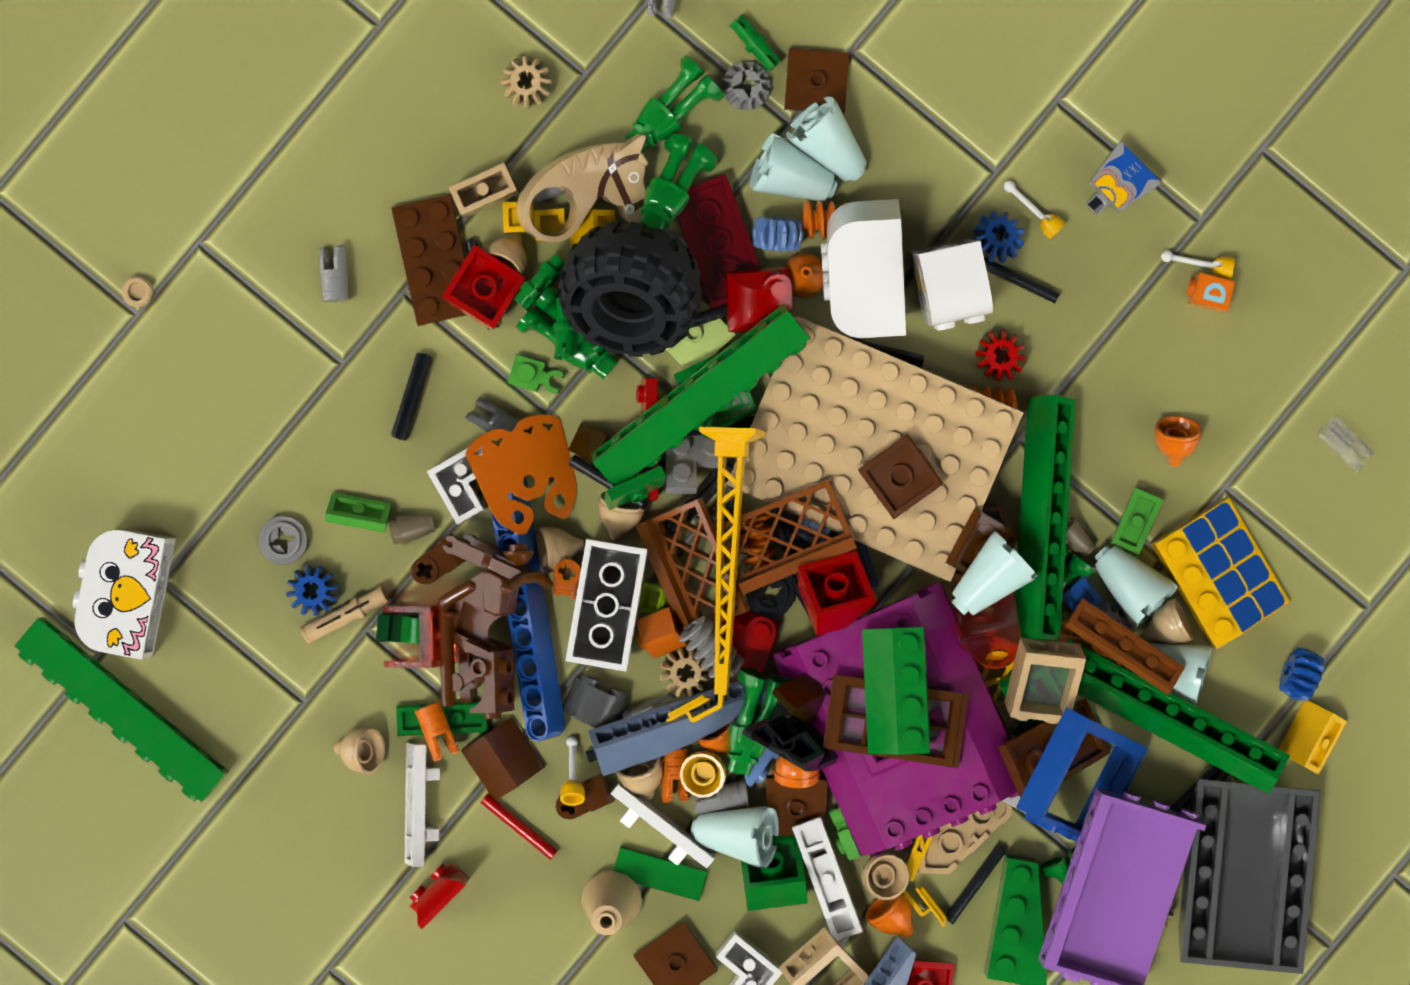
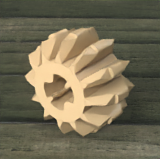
M523 56V65L521 66L518 65L515 59L511 60L514 71L508 68L503 69V73L510 77V79H502L500 84L504 87H510L503 93L505 98L515 94L512 101L513 105L517 106L521 99H524V107L528 109L530 108V99L534 98L537 105L542 104L538 96L539 93L547 97L550 95V92L542 86L551 85L552 79L548 77L542 78L549 72V69L545 66L537 70L540 66L538 58L533 60L530 66L528 56ZM525 75L528 79L530 76L534 78L531 80L532 87L526 89L525 86L523 88L519 87L522 84L520 78Z
M683 648L677 649L679 657L676 659L672 653H667L666 656L672 661V664L662 662L660 667L664 670H669L670 673L660 675V680L672 679V681L666 685L665 689L671 691L677 685L676 697L679 698L682 696L683 688L687 690L688 697L693 696L691 688L693 686L699 692H703L704 688L698 682L699 680L709 682L710 677L701 674V672L711 669V666L707 669H702L701 665H698L704 660V657L699 660L693 659L695 649L688 651L687 656H684ZM685 664L690 665L689 669L693 671V675L687 676L685 680L679 679L681 675L680 673L677 674L678 668L683 669Z

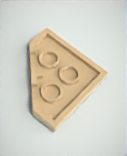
M1001 801L996 803L997 808L989 813L980 815L979 811L968 815L969 820L958 826L952 827L951 823L939 827L941 832L934 835L918 872L921 874H950L970 853H973L1002 823L1004 824L1012 816V806ZM919 844V851H920V852L922 851L921 844Z

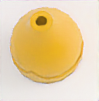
M695 752L689 755L682 763L680 770L681 783L685 790L700 798L710 797L718 793L724 786L726 766L723 760L713 752Z

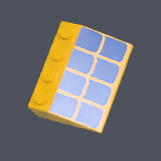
M1229 497L1150 543L1170 579L1179 586L1177 591L1210 647L1218 649L1244 634L1290 602Z

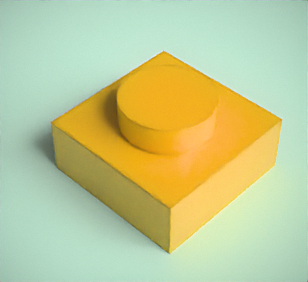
M532 201L530 205V219L534 226V208ZM502 202L504 234L527 233L520 225L517 217V202Z
M565 209L534 210L535 228L540 233L557 231L565 224Z

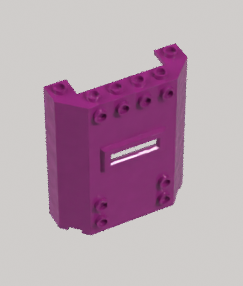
M941 580L913 592L908 597L857 618L847 628L818 635L804 642L802 640L772 655L781 676L792 680L807 673L826 692L815 722L812 724L823 738L825 735L833 674L864 678L862 629L925 626L928 688L969 694L958 768L892 758L878 760L876 756L834 750L839 756L835 764L822 770L861 856L869 854L870 857H873L892 847L896 851L910 846L912 844L911 839L920 835H923L924 839L932 837L941 832L939 827L951 823L952 827L958 826L968 821V815L977 811H979L980 815L989 813L997 808L996 803L1008 797L1019 796L998 749L999 745L1011 739L1010 734ZM849 687L846 710L866 713L865 689ZM930 699L929 723L947 725L950 702ZM845 716L842 739L862 742L865 719ZM937 730L938 735L930 738V753L943 754L946 731Z

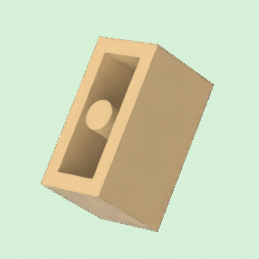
M505 163L449 187L456 206L464 219L519 194Z

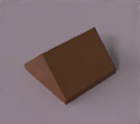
M512 717L461 750L495 801L519 787L545 768Z

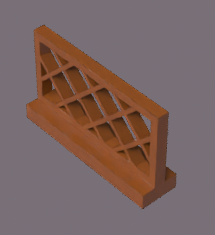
M829 480L741 515V522L750 518L752 520L749 526L740 523V527L747 529L741 546H739L738 560L742 551L759 559L755 569L743 575L739 565L737 566L738 584L744 595L798 573V566L838 556L857 548ZM823 488H826L831 499L826 511L809 505L813 493ZM809 495L806 503L797 500L801 497ZM792 501L804 506L797 523L780 516L785 504ZM832 504L837 516L829 513ZM781 506L778 511V514L769 512L770 510ZM807 508L824 514L818 531L801 525ZM762 513L776 518L769 535L752 528L756 517ZM827 516L840 521L844 531L843 534L832 538L820 533ZM730 520L724 522V529L733 526ZM778 520L796 526L789 543L772 536ZM799 528L816 535L811 547L802 549L792 545ZM750 531L767 538L761 555L744 548ZM819 536L827 539L826 541L816 544ZM770 539L787 546L782 559L774 561L764 556ZM727 540L724 545L731 551L732 543ZM790 548L799 551L787 556ZM762 560L770 562V564L759 568Z
M701 497L636 525L642 543L648 549V557L681 633L691 622L703 616L700 610L702 602L714 608L711 620L715 625L716 601L704 595L708 584L716 587V579L710 577L713 566L716 565L717 531ZM693 507L696 508L700 517L698 526L686 521L689 509ZM669 519L678 524L674 536L667 533L662 522L663 520ZM684 527L696 533L692 545L680 540ZM702 536L710 540L712 545L710 554L698 549ZM678 546L690 552L686 564L678 559L676 554ZM724 553V567H725L730 561H729L728 557L726 556V554ZM696 556L708 561L704 573L692 568ZM728 571L724 575V579L728 583L730 578V571ZM690 574L702 580L699 592L691 589L688 582ZM738 580L736 581L735 595L738 608L734 610V617L750 610L746 598L739 587ZM723 586V598H724V597H725V594H726V593H729V592H728V591L724 588V586ZM723 606V609L727 612L728 607Z
M1083 598L1078 602L1074 611L1061 623L1060 642L1068 643L1069 640L1065 637H1069L1074 643L1080 644V646L1109 660L1108 657L1113 658L1115 661L1111 662L1140 676L1166 695L1172 691L1185 668ZM1082 640L1088 641L1090 644H1085Z

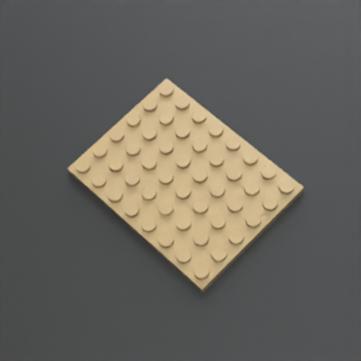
M797 316L796 319L806 330L810 339L806 342L807 345L801 352L796 355L790 354L783 359L782 365L772 374L750 427L765 431L766 435L749 443V458H745L743 492L765 502L773 503L829 480L855 541L951 582L956 568L945 562L974 508L982 511L1024 412ZM909 433L944 484L893 520L858 469ZM737 460L731 472V474L735 478L737 471ZM728 479L726 485L735 488V485ZM826 488L814 492L809 505L826 511L831 500ZM809 495L801 497L797 500L806 503ZM792 501L785 504L783 509L800 516L804 506ZM832 504L829 513L837 516ZM807 508L803 518L820 525L824 514ZM827 516L823 527L843 534L844 531L840 521Z

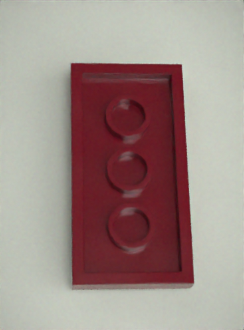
M726 174L690 187L687 192L689 202L677 216L689 251L694 256L701 272L700 281L703 282V289L711 309L727 303L726 272L761 268Z

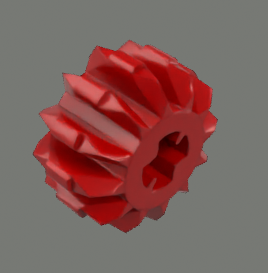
M1006 330L1000 331L999 340L993 331L989 332L988 337L991 344L985 339H981L979 344L986 350L975 351V356L984 357L985 359L976 364L977 368L987 364L989 368L984 372V376L986 378L989 377L994 370L996 371L995 381L997 382L1002 379V371H1004L1008 380L1013 379V373L1010 368L1020 373L1023 368L1016 361L1027 360V356L1017 355V351L1023 350L1025 344L1022 343L1015 347L1013 343L1017 340L1018 335L1013 334L1007 341ZM996 348L998 351L1002 350V348L1007 351L1005 353V357L1008 359L1006 363H1004V360L999 363L995 361L997 355L994 353V350Z

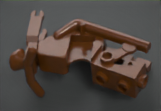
M473 534L463 536L471 544L460 540L457 536H447L445 539L448 542H452L453 546L443 545L446 553L453 554L489 570L483 571L447 592L439 600L442 706L456 705V692L460 691V702H475L474 689L481 687L484 682V692L481 701L476 707L470 708V713H483L484 719L502 718L503 712L515 710L513 647L491 638L489 635L490 628L498 618L515 612L520 586L537 583L543 589L549 590L552 588L553 582L541 571L526 566L534 554V550H528L527 544L509 545V551H505L477 538ZM454 644L459 648V673H455ZM473 655H476L480 658L473 660Z

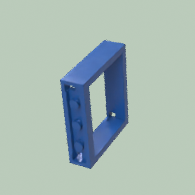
M1066 707L1016 808L1026 813L1024 819L1077 842L1095 787L1122 795L1129 788L1148 748ZM1088 732L1115 746L1076 823L1048 812V809Z

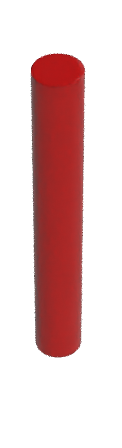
M489 794L480 802L549 860L558 852V850L499 802L495 801Z

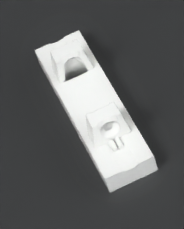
M406 742L404 863L412 867H424L425 842L439 841V829L425 827L426 781L440 780V768L426 767V744L419 742Z
M620 781L613 788L611 795L629 808L620 821L630 828L640 816L677 846L668 858L673 863L679 865L687 854L706 869L713 862L715 854L711 850L697 844L694 837L648 801L644 800L639 794L632 793L624 788Z
M819 816L793 825L792 829L830 933L838 941L863 932L822 817ZM822 851H826V852H827V853H825V854H823V855H820V856H817V857H814V858H813V856L816 855V854L819 853V852H822Z

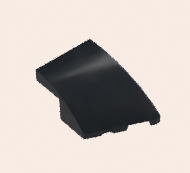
M782 715L770 722L763 719L744 728L742 734L804 771H816L835 764L839 757L833 749L823 748L824 738L813 725L810 726L794 715L788 718Z

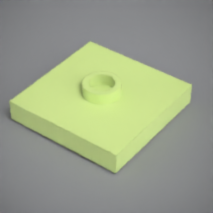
M702 299L698 313L710 309ZM717 319L689 329L684 339L673 348H666L665 350L686 369L717 354L736 334L729 332L728 326L721 319Z

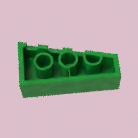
M1005 854L984 974L987 979L1020 985H1047L1046 968H1043L1038 960L1044 942L1039 865L1035 859Z

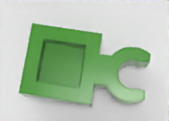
M516 354L507 383L534 392L538 391L539 384H541L550 393L558 394L560 390L551 387L550 380L555 376L564 378V374L557 370L548 373L543 372L546 363Z
M839 806L831 809L829 814L838 831L839 837L835 838L840 853L842 855L847 854L849 861L860 857L861 855Z

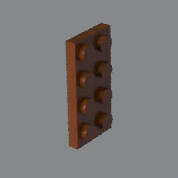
M451 195L391 207L417 326L467 316L441 298L447 284L452 280L465 259Z
M1084 698L1076 701L1073 711L1096 722L1087 699ZM1041 721L998 746L1020 798L1058 723L1050 724ZM1087 732L1063 781L1109 755L1110 751L1105 740Z

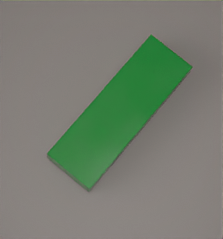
M479 702L456 703L454 706H442L452 734L489 732V719H484L483 713H470V708L476 707ZM428 704L396 706L397 736L424 735L414 711Z
M621 846L613 870L626 874L636 884L696 901L700 900L707 876L706 870L681 863L676 865L671 860Z

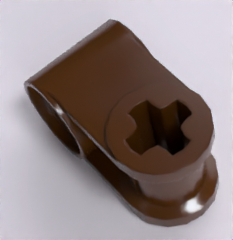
M444 538L413 563L411 575L417 583L428 585L438 580L444 574L451 572L466 560L446 553L443 545L453 546V543L448 542ZM421 563L425 566L430 564L433 566V569L430 571L431 578L427 579L425 576L418 577V573L421 571L419 568Z
M602 773L581 782L585 790V801L574 807V813H570L568 809L562 810L561 806L564 804L560 801L559 795L555 806L559 816L564 819H574L614 802L615 798L611 795L612 791Z

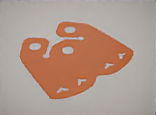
M552 415L526 417L516 424L512 432L504 429L491 430L478 437L468 447L465 453L492 514L500 524L516 534H526L534 520L533 510L531 507L514 499L509 500L508 494L512 492L514 496L526 501L540 497L544 494L550 477L555 479V483L552 484L544 501L546 511L562 519L570 515L577 493V484L574 469L569 466L571 457L562 423L558 417ZM543 423L547 425L553 424V426L548 431L547 428L543 426ZM533 426L531 431L532 434L523 432V430L530 429V427ZM501 438L502 441L500 442L498 447L496 444L492 443V440L498 441V439ZM483 446L482 456L475 455L474 452L479 451L480 447ZM526 475H531L535 479V485L532 488H527L524 485L523 480ZM560 494L565 498V505L562 508H558L554 504V497ZM515 511H521L524 515V520L521 524H516L512 519Z

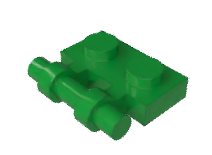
M556 254L547 261H543L538 267L539 270L530 281H525L521 285V290L514 300L528 311L547 287L561 276L564 261Z

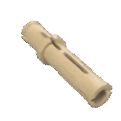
M380 586L360 598L356 596L351 598L350 603L306 626L300 627L301 634L307 644H311L358 618L359 620L365 619L367 617L366 614L385 604H389V599L384 589Z

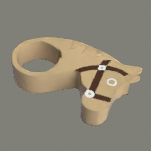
M636 134L624 143L608 142L587 146L567 153L540 169L527 183L517 202V217L522 228L531 236L545 242L564 241L577 231L600 196L605 201L617 205L618 214L624 221L639 223L642 217L641 209L646 194L643 177L645 166L648 162L641 153L646 136ZM557 187L562 191L565 189V195L570 205L569 217L566 223L555 232L540 233L533 226L530 219L532 200L540 191L546 188Z

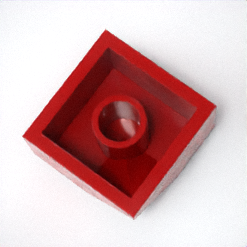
M857 551L798 566V589L817 636L847 628L876 604L875 595Z

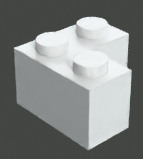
M483 446L480 447L479 451L474 452V454L482 456ZM467 449L427 471L457 525L486 510L471 484L476 481V478L465 455Z
M736 929L716 951V958L737 974L729 985H773L782 974L778 968L780 966Z

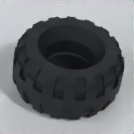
M621 221L607 223L606 227L601 228L597 226L591 229L587 234L581 236L578 244L574 243L569 250L559 280L558 288L560 291L558 299L563 315L569 319L568 324L576 333H581L585 341L593 346L598 345L606 349V352L616 355L622 353L629 354V357H642L643 354L650 353V355L663 353L666 348H673L687 336L689 328L693 327L703 292V282L700 281L701 272L694 256L686 251V246L677 238L673 239L668 236V232L657 227L653 229L644 226V223L631 222L630 224H621Z

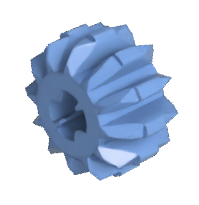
M784 216L758 217L755 219L752 231L753 245L762 250L796 251L801 248V241H803L802 222L798 219Z

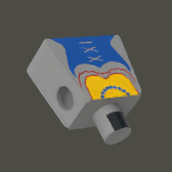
M1121 141L1113 148L1088 184L1096 193L1085 205L1095 216H1099L1108 206L1118 214L1159 186L1161 182Z

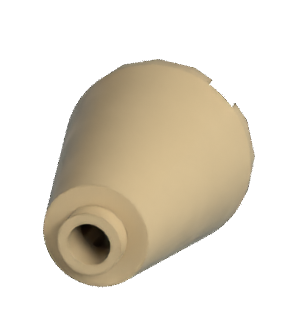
M613 870L602 871L585 885L581 898L582 909L596 932L602 935H612L632 924L638 917L642 905L641 890L624 873Z

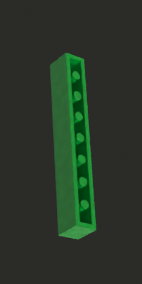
M783 303L592 452L591 457L594 465L613 487L638 476L637 473L643 468L654 466L661 459V454L669 448L675 449L685 441V436L693 429L697 431L699 427H704L709 422V417L718 410L722 412L730 407L734 402L733 398L742 391L747 393L758 384V379L765 373L771 374L782 365L783 359L790 354L796 355L806 347V342L810 339L806 330Z
M1058 395L1028 397L1019 522L1020 536L1018 537L1017 553L1034 570L1037 577L1015 591L1011 637L1014 640H1020L1021 637L1060 642L1076 400Z
M45 617L37 618L14 645L20 651L18 656L31 666L35 663L43 670L41 675L53 685L59 683L67 690L64 694L74 703L80 704L82 702L90 709L88 714L100 724L106 722L113 728L111 733L123 743L130 742L137 748L134 752L147 763L150 761L154 762L160 767L158 770L159 774L170 782H173V780L178 782L183 787L182 793L195 802L198 799L200 802L206 800L229 773L224 766Z
M1081 646L1086 662L1077 694L1253 787L1270 794L1290 755L1172 693L1166 695L1138 675ZM1055 667L1052 673L1058 684L1064 687L1069 668Z

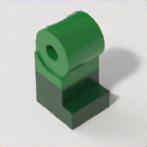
M380 613L377 619L376 642L433 644L435 619Z

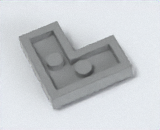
M686 435L685 441L675 449L669 448L665 451L666 493L696 494L697 468H718V457L714 456L715 440L708 436L703 438L701 435Z

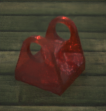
M1015 591L990 605L989 607L994 608V610L989 615H983L980 612L972 615L969 611L963 615L954 605L960 646L986 668H1003L1015 660L1021 637ZM995 651L1008 653L1005 658L1000 660L986 658L989 653Z
M438 604L382 606V612H419L420 659L384 660V667H440ZM454 644V654H455V664H456V645Z

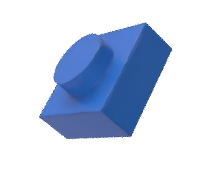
M1084 577L1078 579L1064 591L1062 600L1072 612L1082 598L1093 606H1097L1103 600Z

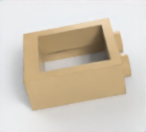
M825 927L778 967L791 985H805L839 956L851 970L834 985H864L869 978V974Z

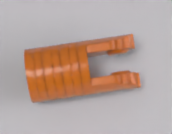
M565 559L556 564L553 578L554 595H570V599H576L581 569L575 561ZM564 575H571L570 580H563Z
M440 701L433 702L414 711L434 762L442 758V752L435 737L442 734L450 753L455 754L459 752Z
M683 747L661 756L663 771L661 780L662 803H670L672 801L673 780H677L678 799L681 802L689 800V792L685 790L680 779L682 763L688 757V747Z

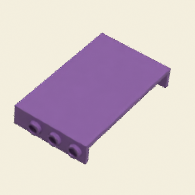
M1095 787L1038 957L1043 968L1062 973V977L1073 982H1079L1080 979L1090 981L1091 985H1144L1197 829L1204 831L1206 824L1198 818L1199 814L1185 808H1181L1180 812L1169 809V804L1153 799L1152 803L1141 801V796L1129 791H1124L1121 795Z

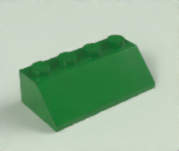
M925 626L862 629L868 754L901 755L930 753Z

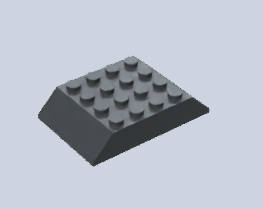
M1197 779L1190 810L1199 814L1198 818L1206 824L1204 831L1197 829L1184 866L1178 926L1180 962L1303 974L1320 790L1274 786L1270 794H1267L1248 783Z

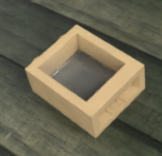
M1020 637L1004 701L1010 717L1021 721L1034 719L1057 724L1066 707L1073 710L1086 662V657L1080 644Z

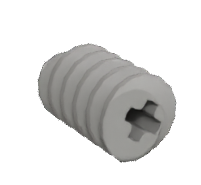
M701 616L684 629L678 640L680 643L688 639L690 640L686 650L692 651L697 648L698 650L693 658L699 660L704 657L705 660L702 662L701 668L707 669L712 666L713 668L709 671L708 676L714 678V622L710 618H706V616ZM733 645L730 678L744 664V658L741 654H736L737 650Z

